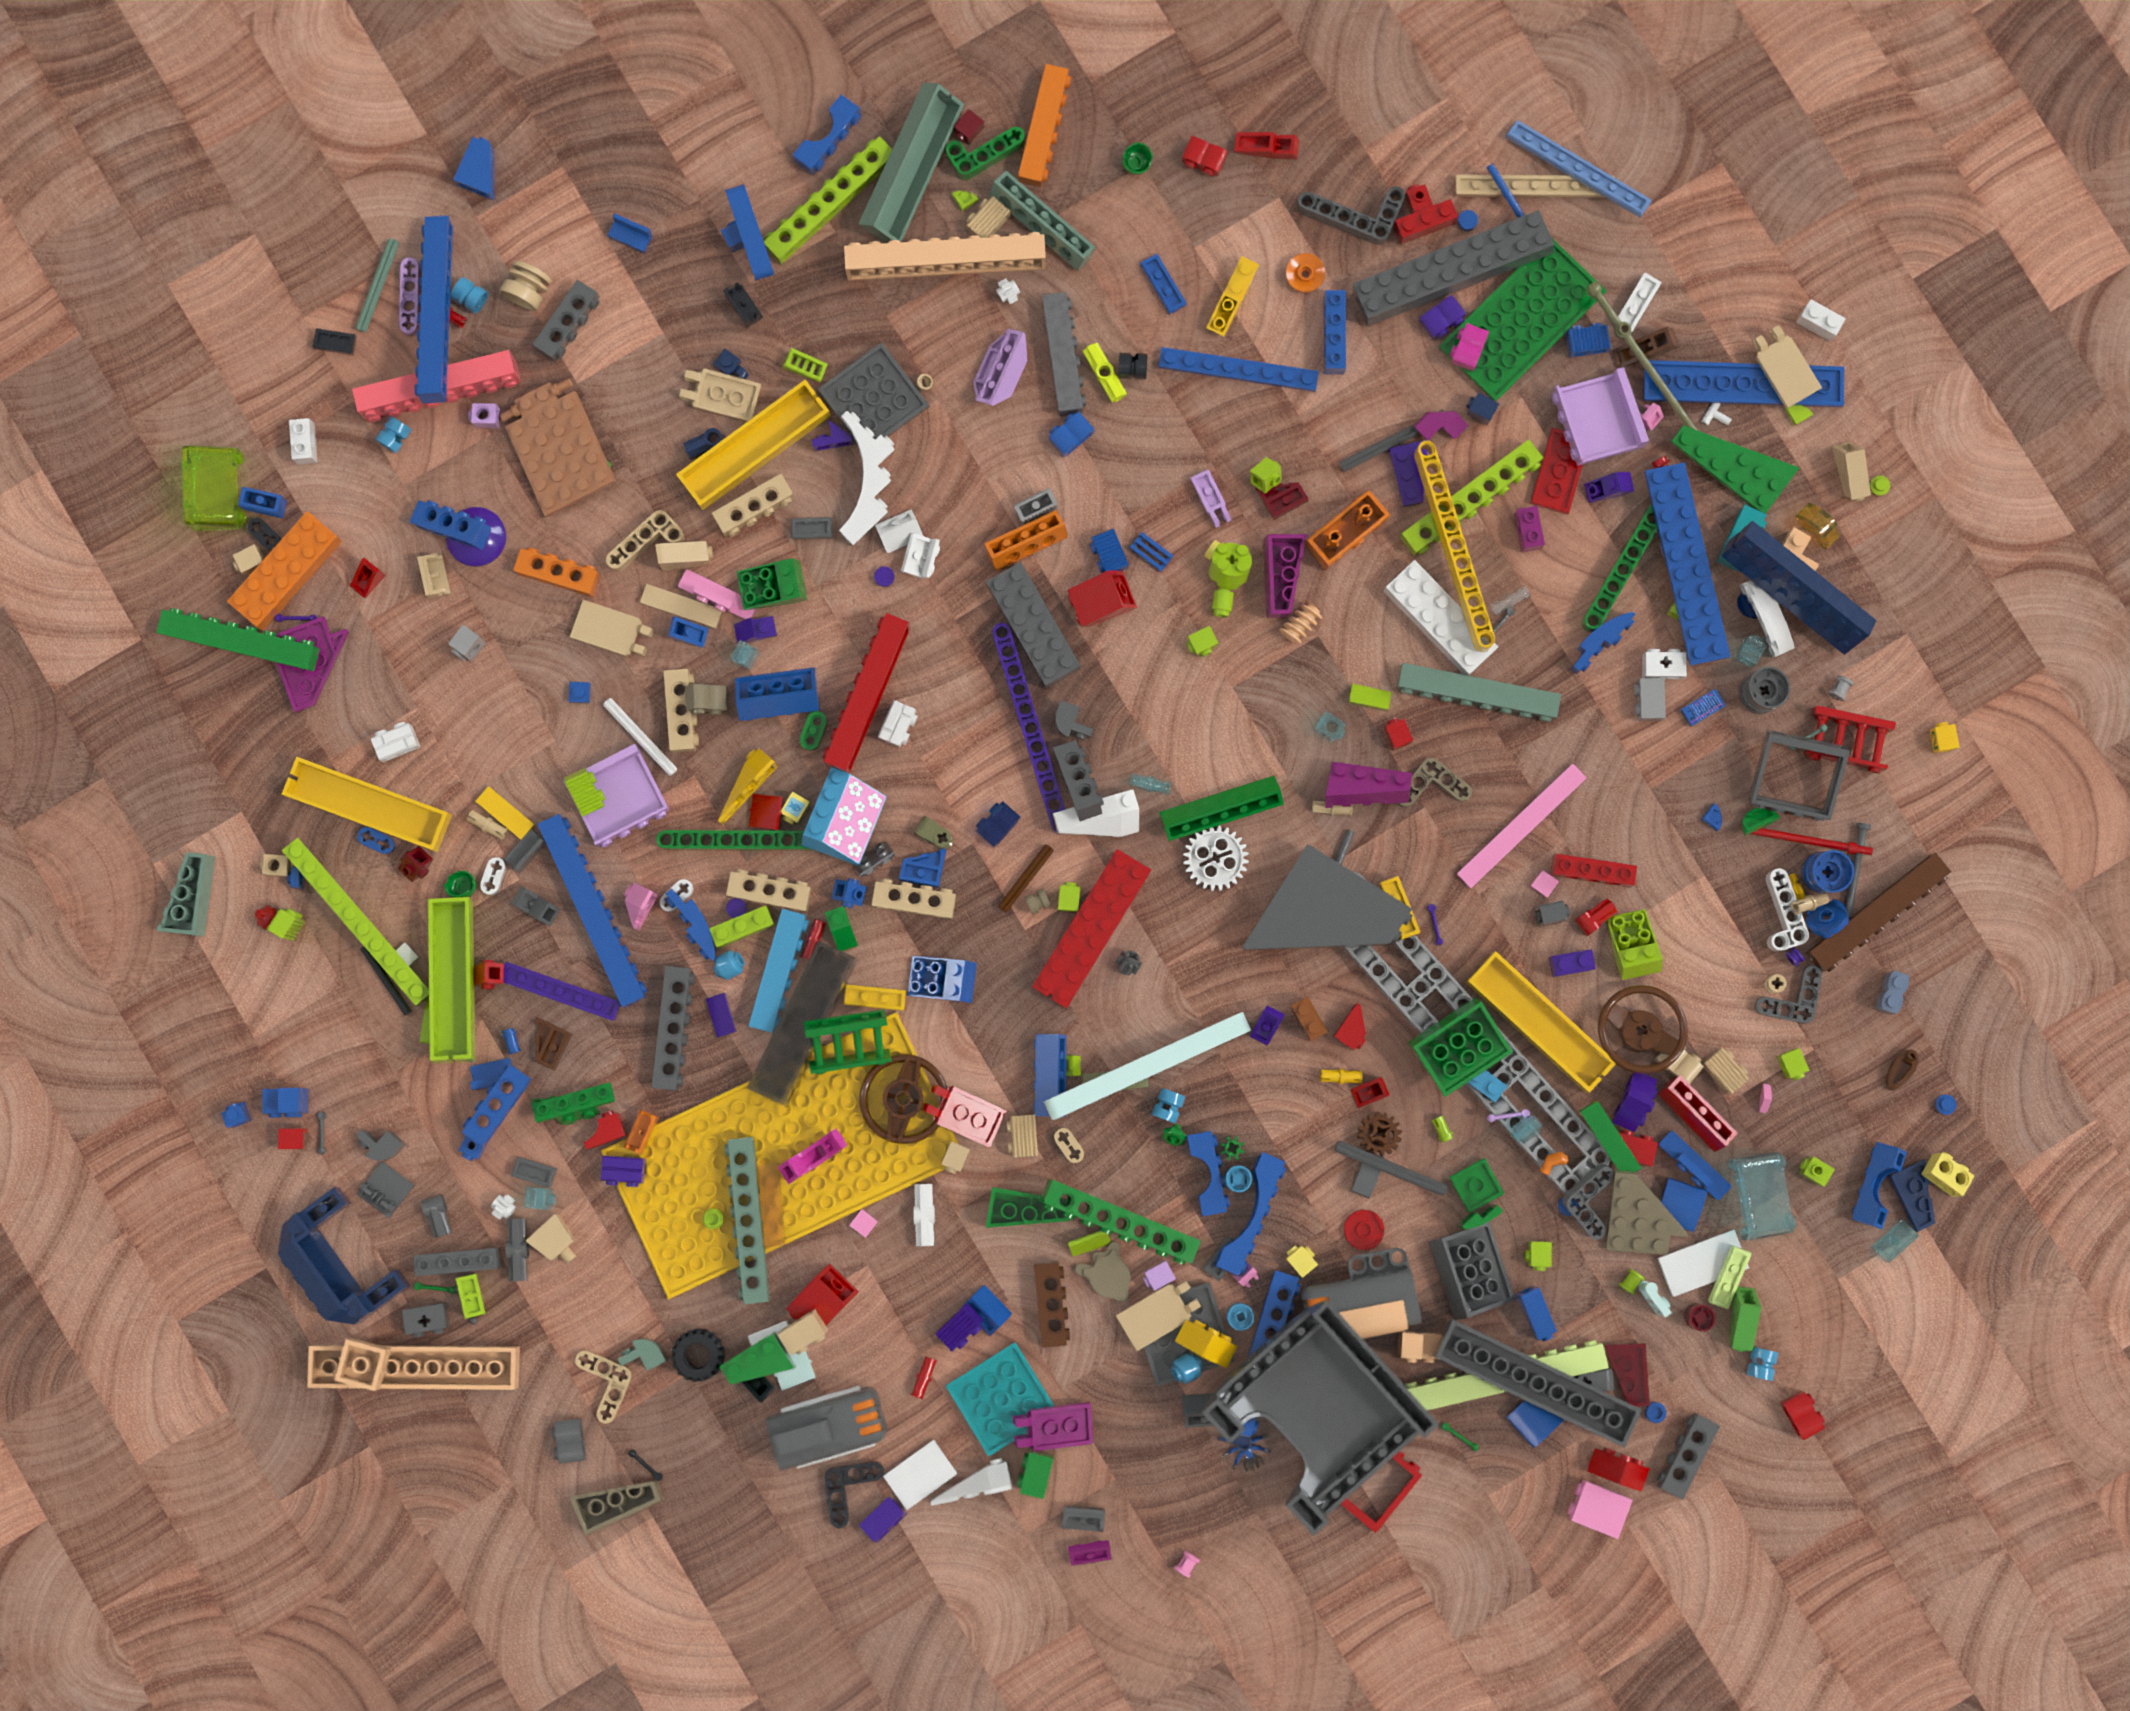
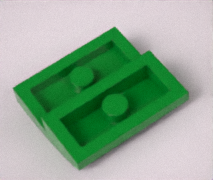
M1492 1204L1481 1215L1477 1212H1471L1457 1226L1459 1229H1471L1481 1226L1496 1218L1503 1210L1499 1205Z

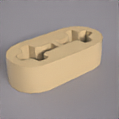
M1058 1129L1054 1135L1055 1142L1070 1162H1080L1084 1157L1082 1147L1068 1129ZM1060 1132L1069 1134L1067 1140L1070 1144L1068 1146L1064 1141H1058ZM1071 1145L1074 1150L1079 1149L1081 1152L1079 1153L1080 1158L1078 1160L1076 1158L1071 1159L1069 1156L1071 1151L1068 1147Z

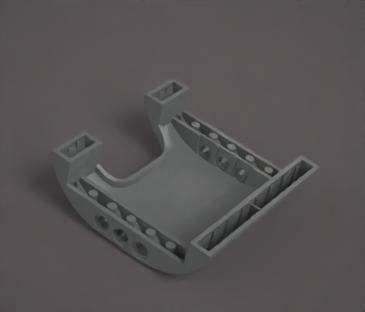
M1328 1300L1309 1307L1278 1330L1223 1381L1202 1410L1204 1416L1229 1443L1246 1430L1244 1424L1248 1420L1255 1417H1264L1271 1421L1298 1450L1304 1460V1471L1298 1484L1288 1497L1286 1506L1313 1536L1329 1523L1327 1515L1418 1434L1425 1438L1439 1426V1423Z

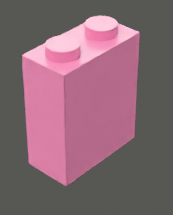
M1582 1480V1483H1578L1575 1489V1495L1577 1496L1574 1503L1571 1502L1567 1511V1514H1569L1568 1518L1618 1539L1633 1500Z

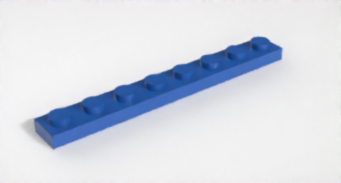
M1161 347L1158 366L1160 369L1316 392L1319 371L1165 347Z

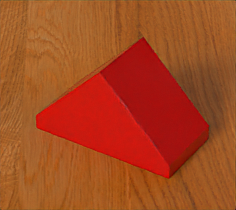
M362 558L350 587L366 598L386 575L366 558Z
M1382 1077L1350 1089L1358 1108L1390 1096Z

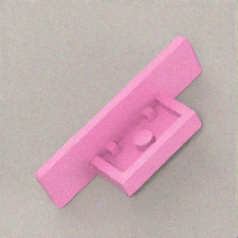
M688 569L685 570L678 584L679 588L697 596L696 599L705 604L710 602L715 605V609L725 613V611H728L743 619L751 618L756 610L744 611L740 594Z

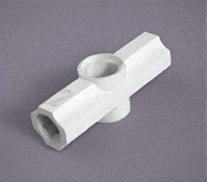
M915 1184L914 1225H916V1246H934L933 1224H935V1207L933 1205L932 1184Z

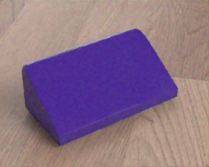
M726 993L707 998L706 1001L717 1038L737 1032Z

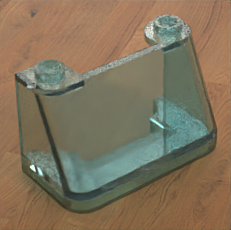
M1770 1152L1728 1159L1730 1169L1737 1173V1175H1733V1178L1737 1182L1743 1218L1741 1224H1745L1743 1229L1740 1230L1742 1240L1750 1241L1793 1233L1794 1228H1796V1219L1791 1214L1784 1167H1786L1784 1155H1781L1780 1152Z

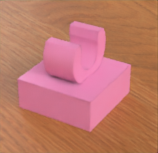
M1655 403L1651 406L1645 404L1646 412L1644 414L1640 413L1645 428L1650 431L1664 417L1660 406Z
M1248 1262L1243 1274L1240 1273L1239 1276L1232 1275L1243 1287L1246 1286L1248 1288L1251 1287L1248 1282L1253 1277L1256 1280L1258 1279L1257 1271Z

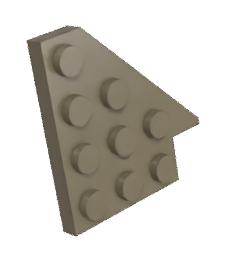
M1614 1170L1606 1250L1668 1255L1670 1236L1688 1237L1687 1231L1636 1172Z

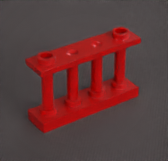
M1818 705L1812 708L1811 716L1816 717L1818 721L1816 730L1819 729L1820 725H1826L1828 720L1836 721L1837 731L1834 744L1842 745L1846 726L1848 724L1856 725L1857 734L1853 755L1848 757V765L1867 768L1868 772L1880 774V771L1888 768V765L1880 764L1885 735L1895 730L1896 722ZM1868 728L1875 729L1877 733L1872 762L1860 759L1865 731ZM1824 732L1815 735L1814 740L1822 741ZM1811 750L1803 752V755L1809 756L1808 759L1814 761L1825 759L1836 762L1838 757Z

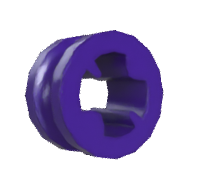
M1792 947L1790 952L1785 953V957L1793 966L1798 967L1799 962H1804L1805 959L1796 948Z

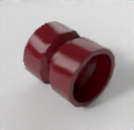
M1692 1304L1684 1312V1321L1691 1329L1708 1331L1714 1326L1716 1315L1714 1310L1707 1305Z

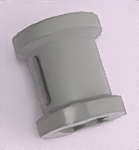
M1837 675V681L1828 694L1839 701H1845V695L1854 682L1844 676Z

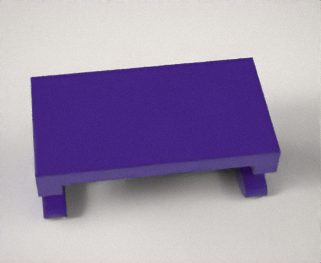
M889 1496L859 1526L873 1542L878 1543L907 1513Z

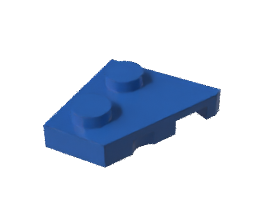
M946 849L903 859L899 881L939 888Z

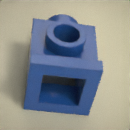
M245 1102L227 1106L225 1111L221 1113L226 1128H235L252 1121Z
M465 1136L458 1151L463 1152L462 1157L473 1161L474 1158H481L486 1146L482 1147ZM470 1142L475 1143V1148L472 1150L469 1148Z

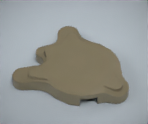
M1111 1242L1105 1252H1095L1093 1254V1265L1080 1263L1075 1267V1272L1086 1277L1090 1281L1092 1288L1099 1295L1106 1298H1115L1123 1302L1129 1297L1130 1271L1120 1258V1245L1117 1242Z

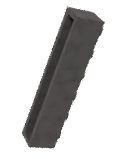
M1066 292L1042 295L1059 416L1071 413L1076 414L1077 412L1083 413L1086 400L1085 394L1081 395L1080 387H1083L1082 375H1078L1077 368H1081L1079 356H1075L1074 349L1078 348L1076 336L1072 337L1071 329H1075L1074 318L1069 316V310H1072L1071 298H1067Z

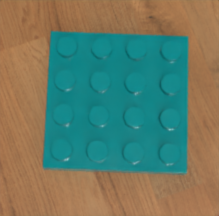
M1016 1342L946 1385V1388L988 1457L1013 1442V1436L1027 1433V1426L1015 1427L1013 1425L1012 1416L1026 1415V1411L1033 1408L1055 1406Z

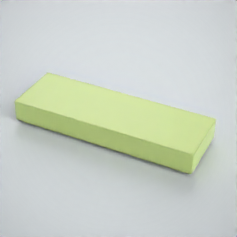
M1731 1245L1709 1296V1303L1729 1309L1752 1255L1750 1251Z

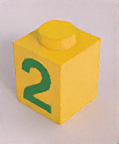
M1948 722L1937 723L1936 727L1930 730L1934 754L1960 748L1955 724L1948 725Z

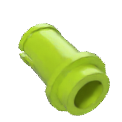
M1444 1116L1431 1121L1439 1135L1438 1140L1444 1143L1453 1139V1132H1450Z

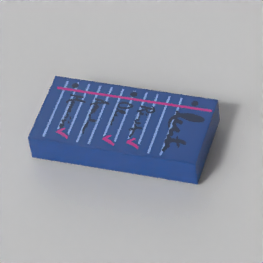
M1714 689L1680 711L1690 727L1725 707L1726 704L1717 690Z

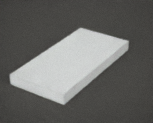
M1730 1230L1657 1258L1672 1297L1717 1280L1731 1245L1741 1248L1735 1230Z

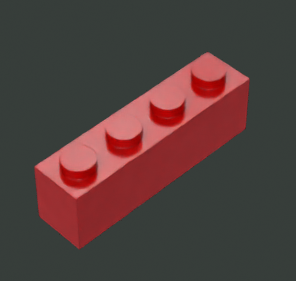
M1681 1075L1669 1080L1657 1093L1714 1152L1725 1148L1737 1135V1132Z

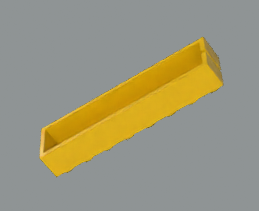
M804 380L676 475L703 511L831 417L830 412L821 399L817 397L809 383Z
M296 757L290 774L298 777V780L296 781L288 777L282 795L438 853L452 817L450 813Z
M1496 951L1465 982L1585 1093H1590L1602 1080L1600 1077L1605 1076L1615 1066L1616 1063L1611 1060L1602 1048Z

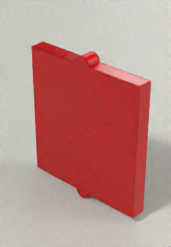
M753 794L751 808L749 809L750 819L748 827L778 830L780 816L782 815L781 805L783 797Z

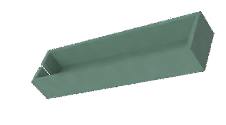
M923 82L859 221L860 226L884 243H889L892 240L902 242L964 106V103L954 95H949L950 92L939 83Z

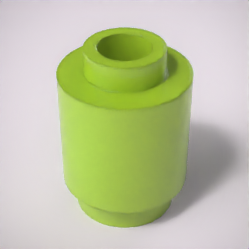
M1220 587L1214 591L1212 603L1214 616L1229 617V613L1232 612L1233 592Z

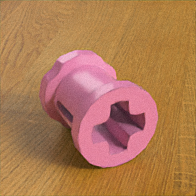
M1185 1550L1183 1558L1178 1565H1175L1174 1569L1190 1578V1572L1195 1564L1199 1563L1200 1559Z

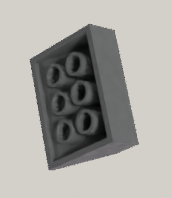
M1490 1222L1428 1241L1453 1320L1469 1318L1515 1300Z

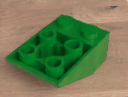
M794 558L736 571L744 611L789 605L807 600L801 563Z

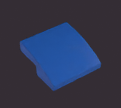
M1668 1177L1661 1194V1202L1684 1229L1694 1232L1708 1191Z
M1525 1400L1519 1403L1505 1417L1533 1448L1539 1445L1565 1420Z

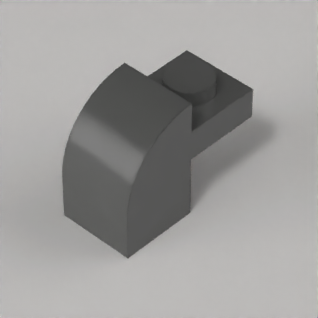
M1061 700L1055 718L1058 732L1068 740L1071 732L1075 733L1074 737L1081 740L1091 739L1093 729L1075 722L1080 707Z
M520 886L510 902L549 927L561 910L523 886Z
M360 1130L356 1134V1137L360 1139L358 1143L366 1150L370 1148L365 1156L376 1161L392 1159L406 1146L392 1131H387L378 1141L366 1130Z

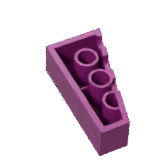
M1268 534L1263 539L1266 618H1287L1291 614L1307 534Z
M1332 762L1325 796V808H1332L1335 805L1350 807L1351 804H1363L1365 806L1379 802L1382 804L1409 803L1412 773Z

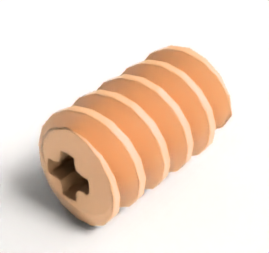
M1306 599V605L1301 604L1299 606L1301 611L1296 610L1294 612L1295 617L1291 616L1289 618L1290 623H1284L1285 629H1279L1280 633L1291 642L1301 643L1299 636L1307 637L1304 630L1312 631L1310 623L1316 626L1315 618L1322 619L1318 608Z

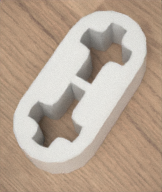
M495 857L487 863L480 884L483 893L495 895L500 890L507 869L504 860ZM499 861V865L502 866V869L497 870L496 874L493 875L495 869L492 868V865L497 864V862ZM493 877V885H495V888L490 889V891H488V888L485 886V884L490 883Z
M682 879L671 888L678 893L681 890L679 887L681 884H688L687 889L689 892H682L679 895L685 902L693 894L694 887L691 882ZM665 893L660 899V906L667 912H673L677 907H665V899L668 897Z

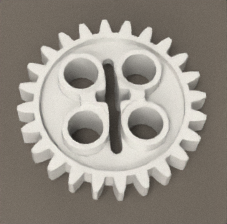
M1218 826L1217 831H1214V828H1210L1209 832L1203 830L1202 835L1195 833L1197 839H1189L1192 846H1185L1189 850V853L1183 854L1184 857L1188 858V860L1183 862L1184 865H1189L1186 873H1193L1190 880L1197 878L1196 885H1199L1201 882L1204 883L1203 889L1207 885H1210L1211 891L1214 890L1215 886H1218L1219 891H1222V885L1230 889L1229 882L1236 885L1237 881L1235 878H1243L1240 871H1247L1242 866L1249 863L1248 860L1243 859V857L1249 854L1242 851L1246 844H1239L1242 837L1235 839L1236 832H1233L1231 835L1228 834V827L1224 832L1221 831V826ZM1218 840L1225 841L1227 845L1225 850H1218L1215 844ZM1205 848L1208 851V856L1200 858L1197 855V850ZM1230 850L1233 852L1220 858L1219 863L1212 861L1202 867L1199 866L1200 863L1212 859L1213 854L1219 856ZM1232 859L1235 863L1234 868L1227 869L1224 866V860ZM1207 867L1215 868L1216 875L1214 877L1206 875L1205 869Z

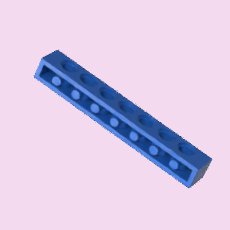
M1276 1270L1273 1272L1247 1358L1268 1340L1265 1337L1267 1329H1271L1276 1333L1287 1324V1316L1292 1315L1295 1305L1292 1303L1293 1296L1298 1295L1301 1286L1298 1283V1277ZM1278 1290H1284L1287 1293L1285 1301L1278 1299ZM1274 1309L1279 1310L1281 1313V1319L1278 1321L1271 1317V1311ZM1257 1417L1251 1418L1244 1424L1246 1430L1240 1435L1248 1438L1251 1437V1434L1255 1435L1258 1427V1422H1255Z

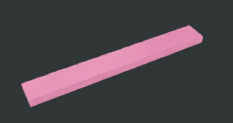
M1571 764L1456 875L1471 889L1586 779V776L1574 764Z

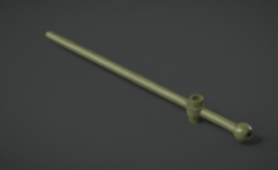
M1595 281L1586 287V293L1596 299L1615 326V336L1625 340L1683 424L1697 430L1631 336V326L1627 322H1621L1602 295L1601 285Z

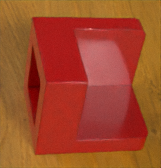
M278 1129V1149H303L304 1133H307V1129Z

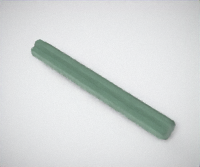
M389 238L356 324L358 331L366 332L399 246V242L395 239Z

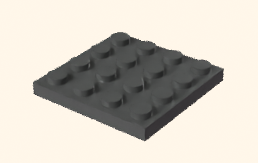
M883 343L877 345L818 388V392L851 435L850 429L841 419V416L846 411L850 414L854 412L861 420L859 424L863 428L867 426L874 433L873 438L875 440L880 435L889 437L929 408V404Z
M1210 1282L1192 1287L1179 1295L1185 1305L1196 1298L1201 1307L1190 1313L1192 1317L1189 1318V1321L1194 1323L1196 1319L1206 1325V1330L1210 1327L1220 1332L1219 1336L1221 1333L1226 1335ZM1183 1324L1144 1347L1156 1386L1176 1380L1171 1372L1172 1363L1175 1359L1186 1353L1200 1358L1203 1364L1201 1372L1220 1366L1175 1342ZM1232 1357L1230 1363L1235 1362L1234 1357Z

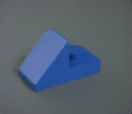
M673 616L667 636L674 641H682L703 648L709 628Z

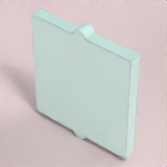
M806 1351L799 1355L794 1353L790 1356L796 1365L794 1369L774 1374L782 1391L816 1378L811 1366L812 1360L808 1358Z

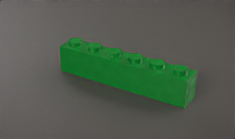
M1273 775L1161 811L1159 815L1167 839L1172 841L1284 805L1281 789Z

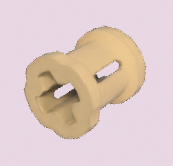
M1779 974L1771 975L1764 981V988L1769 993L1781 992L1787 985L1786 979ZM1775 981L1776 983H1779V986L1775 987V985H1772L1771 982Z

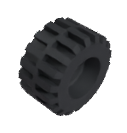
M694 1329L684 1333L676 1340L671 1351L673 1352L671 1361H673V1367L678 1371L677 1374L679 1376L682 1375L684 1379L692 1380V1382H702L719 1372L720 1366L725 1359V1348L721 1344V1339L717 1338L715 1333L709 1332L707 1329ZM694 1343L704 1344L710 1352L709 1362L703 1367H694L687 1359V1350Z

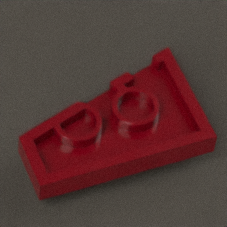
M1646 1343L1604 1345L1627 1403L1635 1407L1650 1406Z

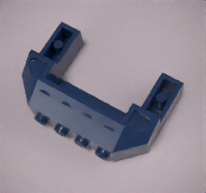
M334 1187L303 1211L292 1215L282 1225L278 1255L283 1265L290 1270L294 1280L303 1288L305 1295L313 1302L323 1319L355 1325L365 1321L411 1285L400 1270H393L364 1292L318 1229L351 1204L340 1187Z

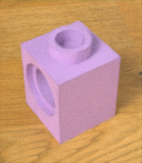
M472 403V409H469L468 413L469 421H471L475 428H499L500 408L497 404ZM482 412H488L486 419H479V415Z
M1166 1260L1144 1272L1146 1276L1143 1277L1148 1289L1152 1287L1154 1291L1176 1279Z

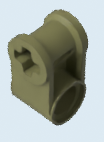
M923 816L913 832L939 849H948L953 843L950 832L926 816ZM946 835L948 841H943L940 844L939 837H944Z

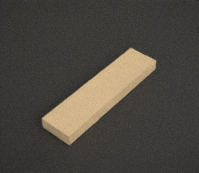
M646 584L640 601L643 605L717 629L722 612L715 609L714 606Z

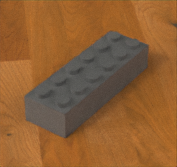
M1021 562L986 581L987 588L1045 689L1080 670L1079 662Z

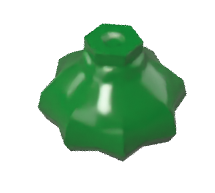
M1174 1124L1172 1127H1167L1163 1130L1162 1139L1167 1144L1176 1147L1185 1144L1187 1135L1182 1131V1127L1179 1124Z

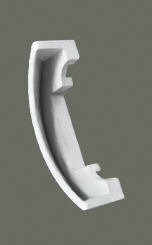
M1751 580L1740 584L1739 587L1742 593L1747 596V600L1751 603L1765 633L1766 642L1770 646L1768 650L1771 657H1777L1794 649L1789 628L1777 601Z

